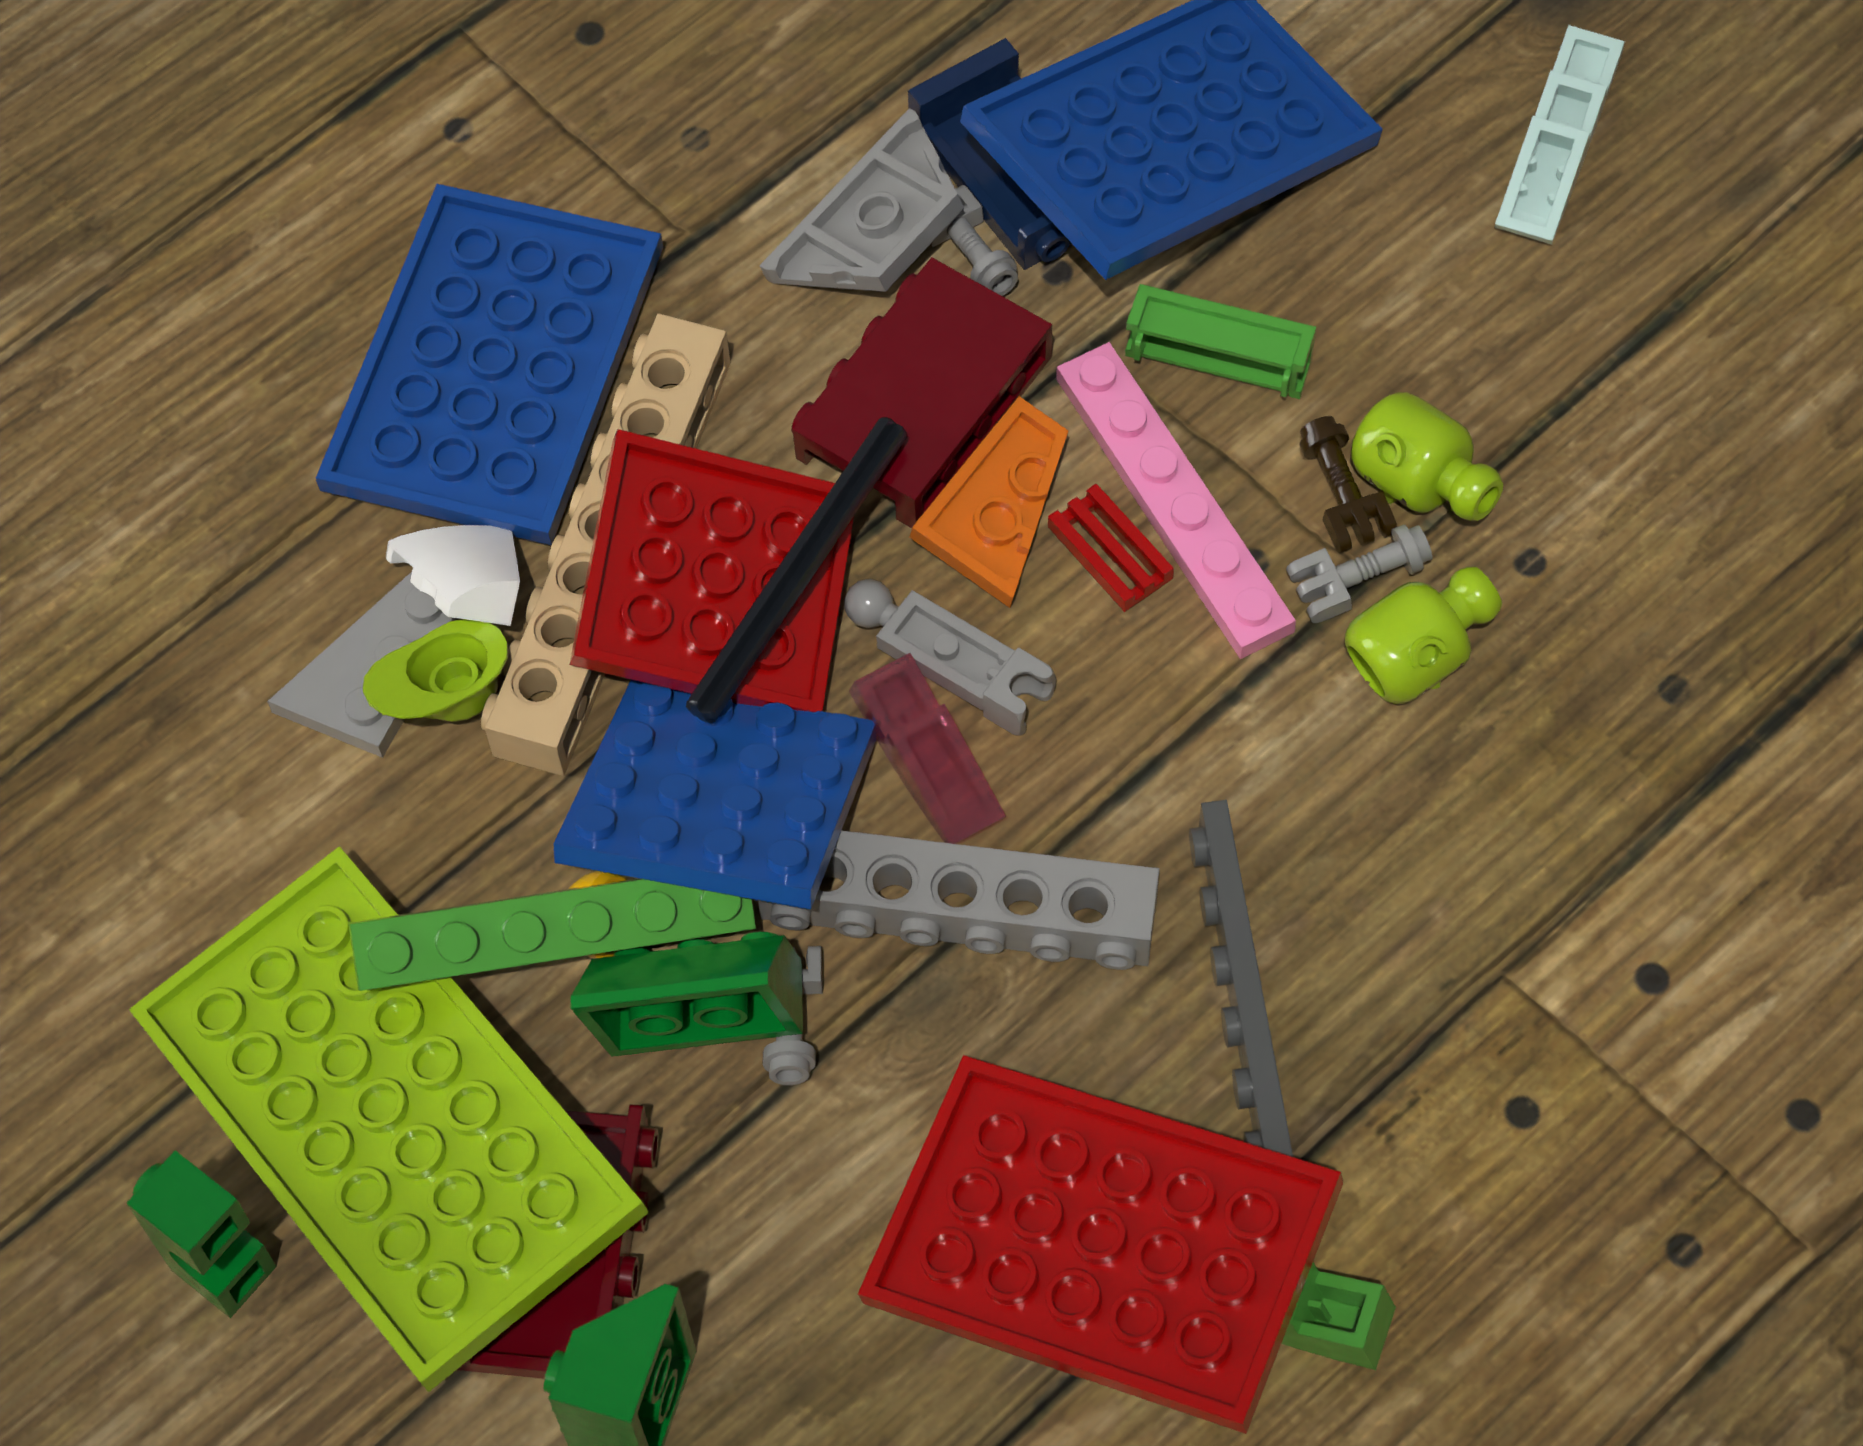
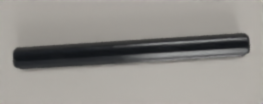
M888 417L880 418L687 700L686 708L691 714L710 724L719 717L906 440L907 432L901 425L896 424Z

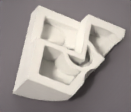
M489 525L445 526L413 532L388 541L386 560L389 563H409L413 567L410 582L418 590L432 596L435 600V605L446 616L511 626L520 584L512 531Z

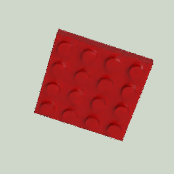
M617 429L612 442L569 665L692 694L835 483ZM854 517L731 697L733 703L753 706L783 703L790 706L793 710L808 712L823 710Z

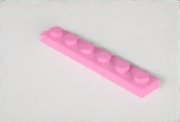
M1110 342L1057 366V382L1238 657L1242 659L1293 634L1296 625L1295 618Z

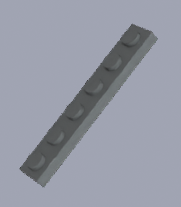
M1227 800L1201 803L1199 827L1189 828L1190 851L1194 867L1205 866L1208 886L1200 887L1199 890L1200 905L1204 925H1216L1219 946L1210 948L1213 979L1216 986H1227L1230 1007L1221 1008L1224 1040L1226 1047L1238 1046L1241 1063L1240 1069L1232 1070L1234 1096L1238 1110L1249 1108L1253 1131L1244 1132V1142L1293 1157Z

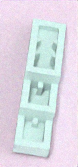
M1568 25L1554 68L1548 76L1536 114L1532 116L1495 223V228L1552 245L1603 110L1624 50L1625 41Z

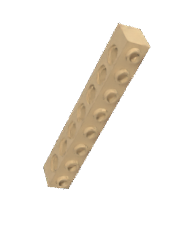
M657 313L649 335L641 334L638 338L632 360L634 371L629 383H621L616 390L612 404V417L614 419L608 433H600L596 438L591 454V467L593 469L586 485L578 484L573 493L569 510L571 522L565 536L557 535L552 543L548 557V570L550 572L543 588L536 587L529 598L526 610V622L528 625L521 641L513 640L508 648V659L504 665V675L506 677L499 694L492 693L485 703L481 717V728L486 731L494 757L561 776L565 775L606 673L569 665L573 643L560 648L552 647L551 645L562 638H575L583 594H575L573 592L585 586L613 438L617 429L640 435L655 433L658 435L653 438L697 448L731 364L726 331ZM666 384H677V386L669 389L660 388ZM540 691L553 692L551 697L543 701L535 702L528 700L533 694Z

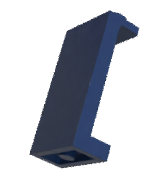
M1005 38L909 89L908 109L916 111L946 173L957 187L965 185L982 206L983 220L1025 271L1041 261L1050 262L1057 259L1072 243L960 122L964 105L1021 79L1018 75L1019 53Z

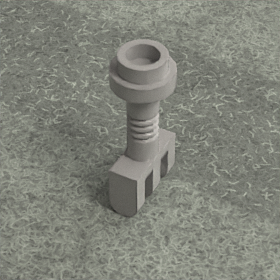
M961 185L955 189L964 209L931 243V246L934 247L952 238L974 266L970 273V279L1003 296L1012 290L1017 283L1016 262L1004 250L992 252L982 238L979 237V234L976 233L973 227L984 222L982 206L965 185Z
M1403 524L1393 528L1391 532L1394 542L1375 549L1372 553L1368 552L1367 555H1362L1361 558L1356 557L1355 560L1352 559L1337 566L1334 565L1326 548L1290 563L1286 571L1291 581H1304L1296 588L1301 601L1307 603L1317 600L1306 609L1313 623H1320L1351 610V597L1347 588L1359 584L1363 580H1368V577L1373 578L1374 575L1378 576L1380 573H1385L1402 565L1411 575L1422 571L1424 568L1423 563L1432 560L1433 556L1421 527L1416 525L1408 529Z
M808 946L806 953L808 969H802V995L823 994L821 946ZM802 1034L776 1037V1041L768 1044L763 1050V1067L769 1072V1078L777 1084L797 1085L805 1082L809 1078V1072L814 1069L816 1064V1051L812 1045L802 1041Z

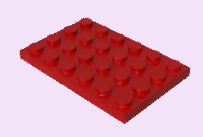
M963 1055L858 1291V1295L865 1305L1247 1434L1344 1182L1340 1171Z

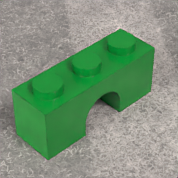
M176 1150L163 1163H156L149 1167L136 1182L133 1196L126 1204L170 1270L231 1319L276 1268L265 1246L245 1230L251 1222L239 1201Z

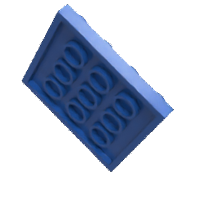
M631 679L553 843L555 863L811 910L876 742V721L841 713L793 710L790 706L783 703H768L763 706L735 704L730 699L716 721L710 724L703 722L687 710L686 702L691 693Z

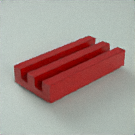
M1097 483L1087 489L1086 497L1080 500L1078 497H1075L1067 503V510L1062 513L1056 510L1048 516V528L1124 612L1173 579L1174 567ZM1093 511H1095L1098 514V516L1108 525V527L1118 536V538L1149 570V572L1152 574L1151 576H1149L1144 571V569L1134 560V558L1124 549V547L1114 538V536L1104 527V525L1093 515ZM1079 522L1101 546L1106 555L1136 584L1134 588L1130 590L1076 531L1072 526L1073 524Z

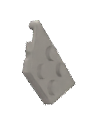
M909 108L759 265L766 280L773 284L886 292L964 209L959 195L946 173L933 144L930 142L916 111Z

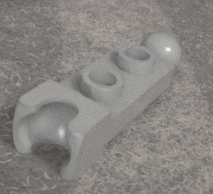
M874 579L860 580L849 588L844 599V609L855 625L864 628L883 626L876 636L878 649L980 710H983V716L1011 734L1021 736L1026 732V723L1024 721L1026 704L1017 696L1028 694L1041 701H1048L1052 698L1056 685L1054 671L1048 664L1021 648L1016 650L1009 648L913 590L898 607L893 604V597L889 589L880 581Z

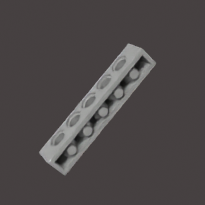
M841 830L823 877H833L842 880L844 884L841 887L828 892L818 890L811 910L758 900L761 919L770 920L774 925L788 930H803L809 925L835 928L837 932L854 938H867L872 936L873 933L900 936L905 942L919 946H931L938 943V941L965 944L967 948L985 954H995L1003 951V949L1030 952L1034 957L1044 961L1060 962L1067 960L1069 957L1096 960L1099 965L1106 968L1125 970L1132 968L1134 965L1149 966L1158 895L1159 868ZM890 885H899L908 890L906 895L898 899H886L878 894L881 889ZM953 893H964L974 899L963 907H952L942 901ZM1017 901H1029L1034 903L1038 909L1028 915H1017L1009 911L1007 907ZM1090 908L1099 911L1104 917L1094 923H1083L1076 920L1072 915L1080 909Z

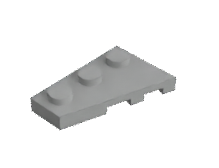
M411 572L267 702L271 712L383 758L405 719L383 715L369 706L363 694L364 676L375 662L388 653L423 637L430 631L450 621L461 619L446 616L435 605V600L432 596L418 590L410 582Z

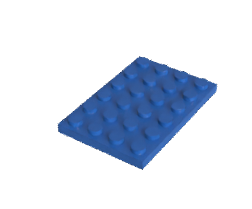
M1191 0L964 105L960 120L962 125L1105 280L1377 146L1383 130L1256 0Z
M436 184L317 473L316 481L319 490L458 524L494 526L512 531L513 537L552 546L662 252L663 242L661 233Z

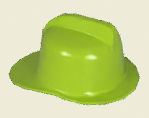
M466 619L450 621L430 631L423 637L388 653L375 662L364 676L363 694L369 706L383 715L399 719L425 717L449 722L468 720L480 714L488 697L492 693L496 694L498 675L508 659V643L501 630L491 623Z

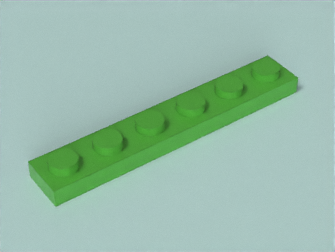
M640 878L348 923L359 991L756 929L752 899Z

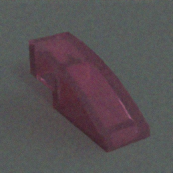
M911 653L854 681L849 690L864 719L872 720L875 723L876 740L907 790L944 843L957 844L1006 817L945 704L939 706Z

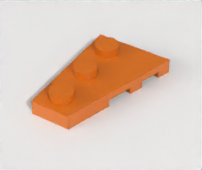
M1019 396L914 524L910 538L1010 608L1069 430Z

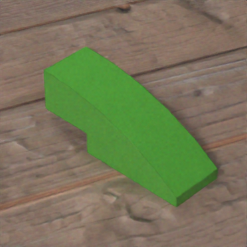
M1313 1262L1281 1344L1337 1361L1376 1370L1396 1306L1384 1285L1318 1271Z

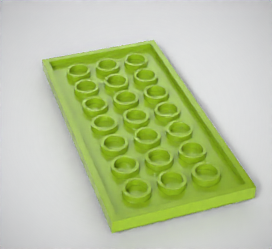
M339 846L137 1002L129 1011L415 1377L430 1392L647 1215L649 1211L640 1198L451 977L363 991L358 990L348 923L396 916L398 914Z

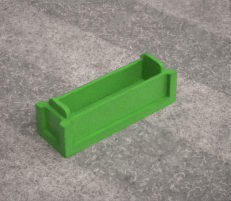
M1139 284L1126 323V330H1130L1131 334L1125 349V356L1134 358L1137 361H1140L1141 357L1278 390L1281 391L1280 396L1287 397L1288 395L1289 397L1300 399L1313 358L1316 327Z

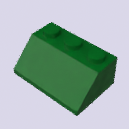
M752 932L744 935L741 941L717 944L707 940H688L680 943L676 949L652 952L643 948L618 950L612 957L596 958L590 961L571 995L570 1009L611 1057L803 1034L802 961L785 935L778 936L771 932Z
M663 1284L572 1331L565 1352L561 1350L554 1352L545 1374L543 1390L550 1393L548 1399L552 1406V1412L555 1413L560 1425V1431L563 1433L568 1446H664L697 1352L678 1287Z

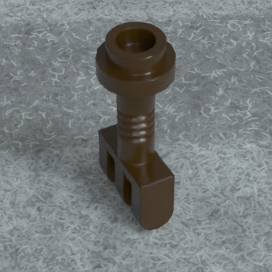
M1332 416L1320 417L1307 423L1300 430L1303 438L1299 443L1304 458L1319 459L1339 504L1338 506L1326 509L1322 519L1336 551L1342 553L1352 549L1351 538L1346 528L1349 525L1352 526L1356 538L1361 545L1374 542L1375 534L1369 520L1374 517L1383 537L1392 536L1391 531L1397 527V523L1383 490L1362 497L1357 484L1354 482L1350 468L1347 466V461L1341 450L1349 440L1345 426L1336 423Z

